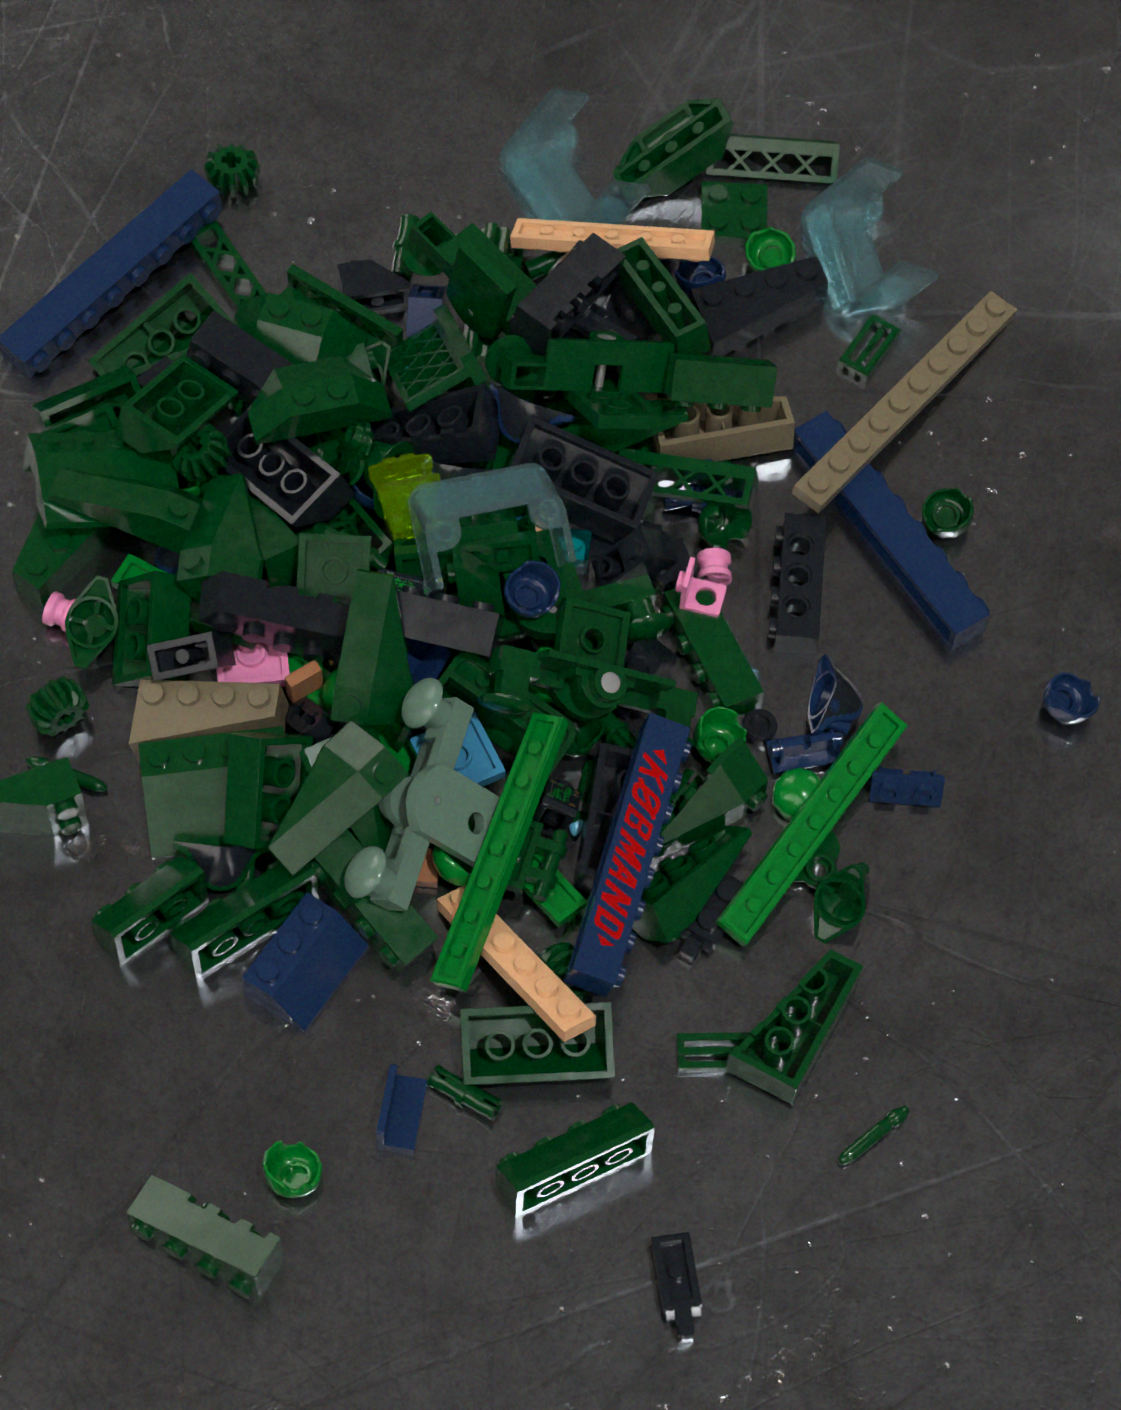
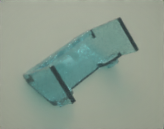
M552 88L502 148L500 154L501 167L534 219L620 225L650 191L648 185L613 180L595 201L568 158L578 144V133L571 120L590 99L587 93Z
M868 156L809 202L801 216L802 227L812 257H818L829 282L826 295L827 306L832 313L843 317L901 307L939 278L937 272L903 260L883 273L869 229L877 224L883 215L884 202L881 193L901 178L904 173L900 168Z
M526 463L419 485L410 493L408 507L427 594L444 588L437 552L447 551L458 544L461 538L459 522L461 517L527 504L532 523L540 529L550 530L557 566L561 567L577 561L565 505L542 466L536 463Z

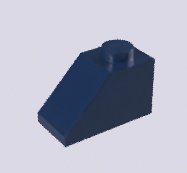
M413 284L408 297L406 337L412 336L438 320L433 310L445 303L447 286Z

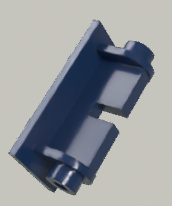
M831 729L822 731L818 735L810 733L766 741L773 773L778 774L795 768L807 769L833 764L841 753L840 746H843L841 732H835Z
M878 766V770H875L870 777L869 802L941 807L945 778L941 774H936V770H932V772L910 770L909 775H903V770L887 769Z

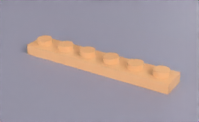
M517 218L510 236L511 248L527 251L550 250L559 253H567L572 250L579 240L584 241L593 232L616 249L642 237L658 259H686L692 262L709 261L715 243V231L525 218Z
M461 886L437 898V910L451 924L466 886ZM496 914L481 956L564 1042L593 1028L596 1020L595 1014Z

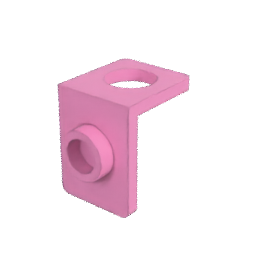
M690 557L686 572L680 570L675 591L681 592L679 609L719 617L727 587L722 584L694 578L696 558ZM701 590H710L715 594L716 601L712 605L704 606L697 602L695 596Z

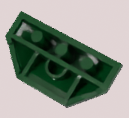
M720 97L687 100L635 136L624 152L620 164L616 165L612 172L622 195L626 199L669 195L723 157L734 125L723 100Z
M270 292L241 301L232 320L236 326L294 365L337 356L346 358L353 353L357 344L364 343V346H366L368 341L366 334L335 310Z
M343 356L273 369L248 411V419L256 445L348 427L354 420L370 423L392 418L384 386Z

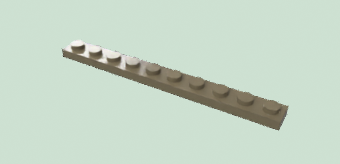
M990 291L794 485L791 493L819 514L1015 317L1017 309Z

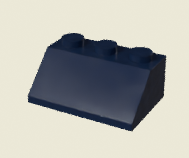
M307 892L243 975L244 995L305 1033L367 951L369 945L338 911Z

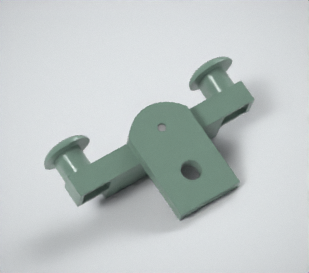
M425 678L413 685L406 694L402 704L404 723L410 728L426 727L427 731L424 739L432 742L421 743L411 776L402 780L378 802L382 815L394 825L386 851L384 853L381 848L376 846L362 849L352 858L345 872V888L351 897L362 898L368 895L371 897L370 901L388 911L408 910L429 843L436 845L474 867L500 799L499 796L454 770L474 708L457 697L442 698V684L435 678ZM470 815H472L475 820V828L473 832L470 831L468 826V820Z

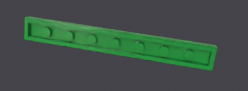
M884 703L876 704L715 921L718 926L741 946L748 944L908 725Z
M536 712L532 713L430 981L437 986L467 992L569 722L563 717Z

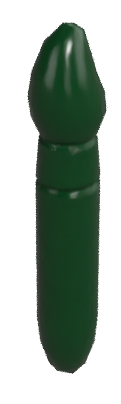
M28 756L25 758L26 764L32 769L51 762L45 757ZM73 769L80 787L94 792H105L107 790V785L102 780Z
M901 1106L887 1112L885 1118L873 1125L841 1152L838 1157V1163L841 1165L851 1163L884 1137L892 1128L901 1125L909 1114V1106Z

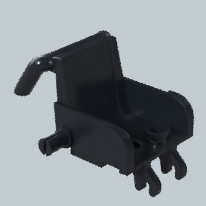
M617 278L573 326L575 330L588 337L592 331H609L621 335L624 340L663 341ZM685 293V295L691 301V297ZM570 331L565 335L564 338L568 339Z

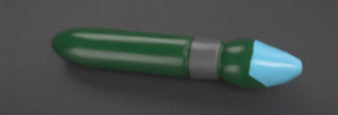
M592 757L584 763L578 785V791L582 792L577 815L569 826L570 833L574 837L578 836L583 827L594 758Z

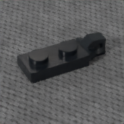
M728 873L724 875L693 923L683 930L681 938L685 939L686 942L680 950L679 960L692 966L702 950L710 953L712 949H716L726 932L715 921L744 882Z
M684 1232L651 1237L661 1306L666 1323L675 1322L679 1343L692 1342L695 1336L693 1320L701 1319L702 1301L690 1233Z

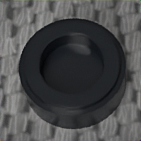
M755 709L744 716L741 727L747 730L746 741L749 744L765 746L766 741L774 740L778 724L775 716L769 711Z

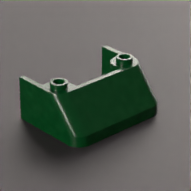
M462 653L456 656L439 678L443 687L442 698L457 697L473 707V712H476L489 739L515 758L533 712L563 717L569 722L548 777L550 778L575 740L576 729L571 720L529 691L527 699L535 703L533 709L529 712L508 715L488 709L481 702L480 696L482 694L494 693L496 676L489 674L490 664L473 653ZM405 724L395 747L401 751L417 728H410Z

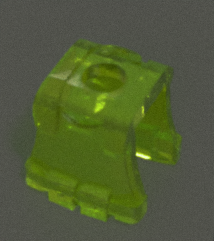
M430 454L399 455L398 458L394 456L382 459L381 463L368 467L369 479L377 491L384 520L393 540L405 537L416 538L426 535L427 531L441 530L438 506L442 483L440 474L432 473L433 463Z

